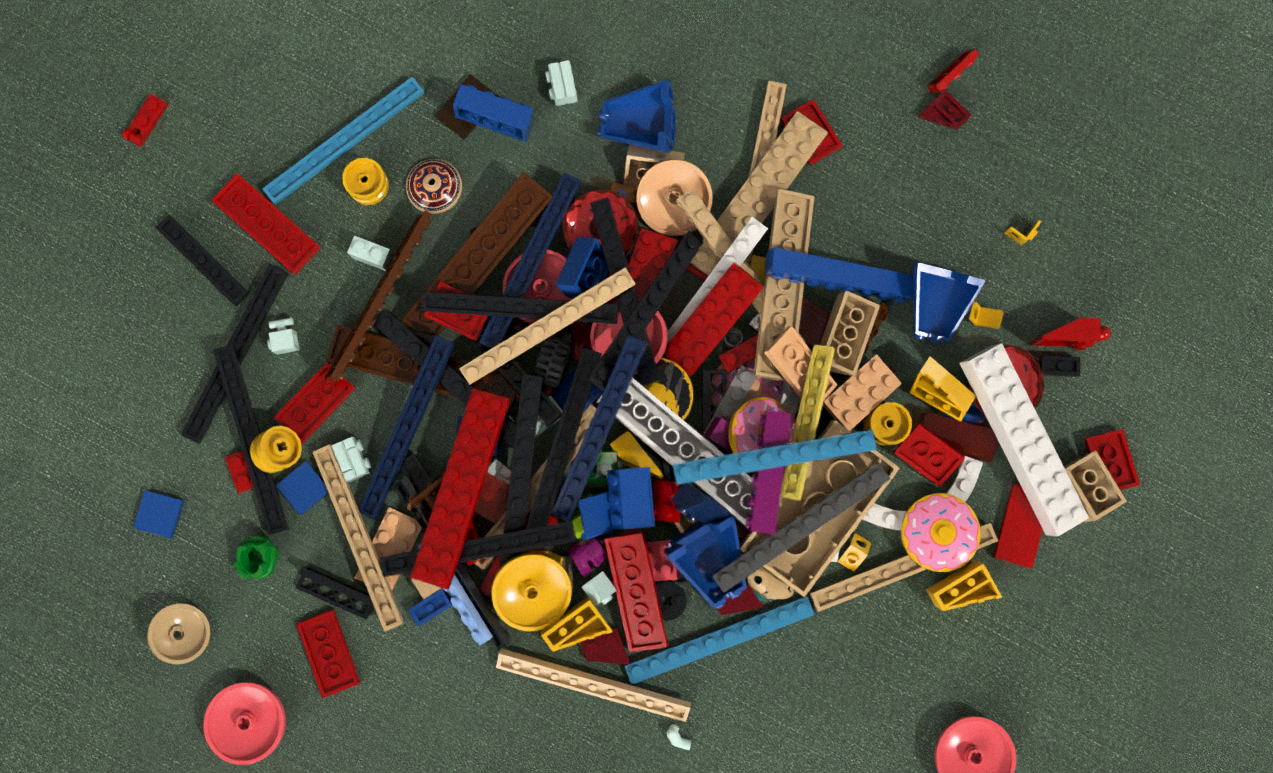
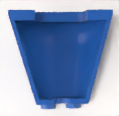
M664 80L602 102L599 116L603 124L598 127L599 137L662 153H670L676 136V111L671 99H674L669 80Z
M914 261L913 337L922 340L925 337H930L929 341L939 344L941 340L949 342L984 285L985 280Z
M733 515L707 524L698 523L673 538L668 543L669 548L664 549V553L669 561L714 609L724 606L725 600L728 597L736 598L741 594V591L747 588L746 581L743 579L723 593L712 574L741 555L736 522Z

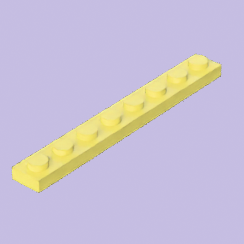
M814 345L791 444L815 439L835 351L832 346ZM809 462L786 466L780 494L782 498L801 500Z

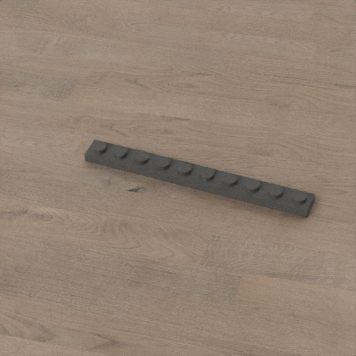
M877 462L777 530L775 535L771 534L712 574L713 578L723 593L891 479L881 464Z

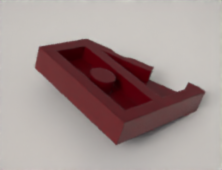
M944 90L919 115V118L958 130L972 115L951 94Z
M574 321L571 323L573 358L579 361L583 348L592 350L590 341L592 326L585 322Z
M746 583L747 588L741 591L738 597H728L725 600V605L717 608L721 615L762 608L763 604Z
M617 627L612 629L613 632L605 633L593 639L580 642L587 661L630 664Z

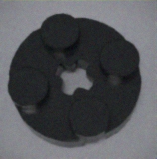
M665 581L657 583L656 589L663 620L670 621L678 618L684 612L687 603L684 590L674 582ZM663 596L672 597V604L670 606L662 604Z

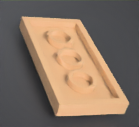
M789 326L764 353L800 399H802L812 351L795 329ZM830 375L823 401L837 386Z
M876 354L857 371L856 376H851L829 395L822 405L837 422L850 431L902 383Z
M391 507L388 508L372 541L380 563L381 557L412 551L422 531L415 518ZM358 570L355 579L364 582L361 572ZM400 575L386 577L391 591H393Z

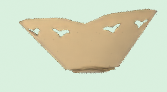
M763 566L746 577L749 587L766 599H787L794 594L793 588L790 587L789 591V585ZM760 576L762 578V582L759 584L756 583L754 577Z

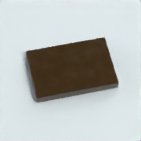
M471 74L462 83L465 86L472 85L482 92H492L496 97H499ZM458 88L435 117L465 140L477 125L456 118L453 103L459 90Z

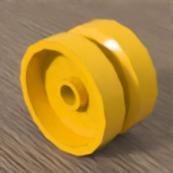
M358 158L351 161L345 167L342 175L343 185L356 202L363 205H374L381 202L387 195L389 180L377 162L369 158Z
M895 402L879 404L863 420V430H873L875 443L880 446L895 445L903 442L909 436L912 429V418L908 410Z
M275 426L257 435L250 447L251 459L255 466L268 473L279 472L292 466L300 458L302 451L301 441L297 434L284 426Z

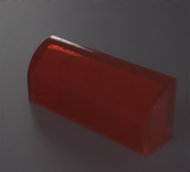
M927 412L921 414L919 423L962 455L988 463L994 458L999 441L993 429Z

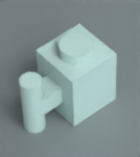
M292 317L269 322L270 329H278L276 332L269 333L270 339L267 340L269 349L275 354L300 350L297 332L293 329H287V326L294 325Z
M603 571L582 586L595 606L601 602L605 605L613 599L611 594L617 591Z

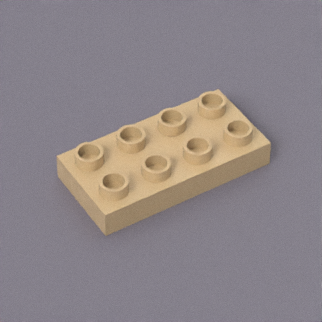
M831 420L818 439L851 434L852 432L836 420ZM876 450L810 461L801 500L782 498L780 496L776 531L877 462L881 464L891 480L900 468ZM891 480L763 567L805 597ZM749 531L739 544L740 550L745 553L771 534Z

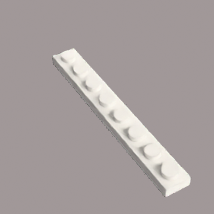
M754 217L749 220L667 332V344L733 262H736L739 266L742 265L768 230L765 225Z

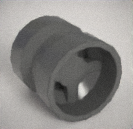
M731 328L723 338L724 346L731 350L740 345L743 340L742 332L737 328Z

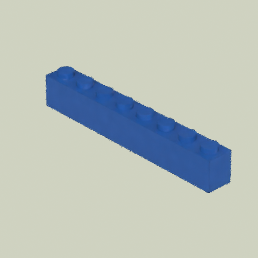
M775 247L769 250L766 255L765 275L771 276L772 279L780 280L785 278L789 279L792 283L805 282L808 286L821 285L825 286V289L828 290L842 289V292L845 290L851 293L857 292L860 293V296H877V299L880 300L893 299L896 303H905L906 300L913 298V275Z

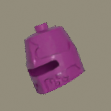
M596 537L588 540L581 539L568 548V552L583 577L591 573L594 566L597 568L607 555L603 547L605 542L601 537L599 539Z

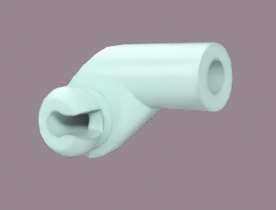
M670 725L669 730H667V737L671 744L675 747L690 750L692 741L681 738L677 725Z

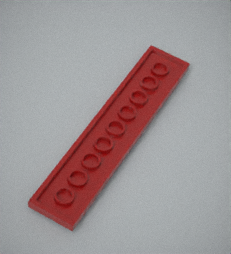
M472 389L410 578L446 590L450 589L511 401L509 398Z

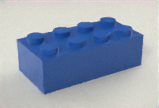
M462 84L453 103L456 118L527 142L534 123L533 109L527 104L521 103L519 105L509 98H499L492 92H482L472 85L465 86Z

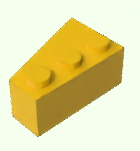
M932 357L928 358L910 390V394L960 422L976 397L973 392Z
M976 560L926 589L935 607L942 611L967 606V604L985 602V600L1002 598L985 565Z
M587 596L565 612L556 623L542 629L541 636L554 652L613 631L603 615Z

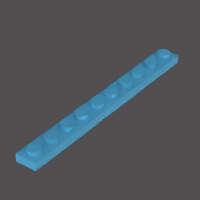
M413 77L409 78L265 186L263 191L275 205L422 96L425 93Z
M873 430L678 463L673 464L676 485L877 449Z
M805 596L624 666L630 683L633 685L814 615L808 596Z

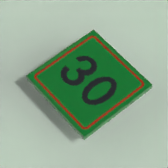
M617 451L600 452L585 488L609 489L607 470L618 469Z

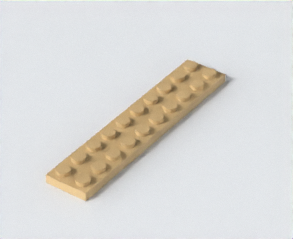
M797 111L717 220L732 243L752 217L763 224L774 208L776 190H787L828 134L826 130ZM703 239V244L690 263L709 276L720 260L705 239Z
M783 189L776 190L769 250L775 247L808 254L814 196ZM766 275L753 376L787 382L764 352L787 327L792 326L797 333L799 332L804 282L792 283L789 279L777 280Z

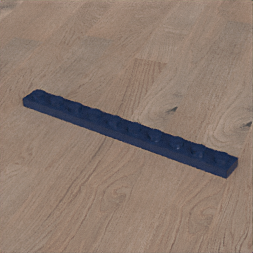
M567 173L563 174L553 194V198L550 200L502 296L525 297L582 183L581 180ZM492 316L479 343L490 349L501 343L514 317Z
M631 334L628 335L552 514L568 522L572 519L578 505V500H580L648 342Z
M436 335L359 507V512L372 520H377L455 346V343L439 335Z

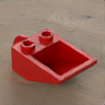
M1079 318L1031 341L1030 346L1075 347V350H1086L1087 347H1093L1094 344L1100 341L1108 340L1111 336V330L1107 326H1100V318Z

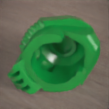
M265 535L245 538L237 549L236 559L238 561L234 563L233 567L243 580H247L249 577L255 579L267 578L275 572L279 558V549Z

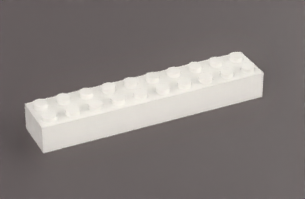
M1002 343L989 346L960 362L959 364L1045 535L1059 536L1087 520L1089 516Z
M632 379L616 419L672 466L678 463L724 456L722 452L635 379ZM747 473L692 482L748 529L746 517L751 512V506H748L750 494H753L754 486H751L752 478Z

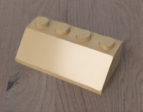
M847 290L837 295L820 342L822 346H832L835 349L830 372L856 376L880 307L879 304Z

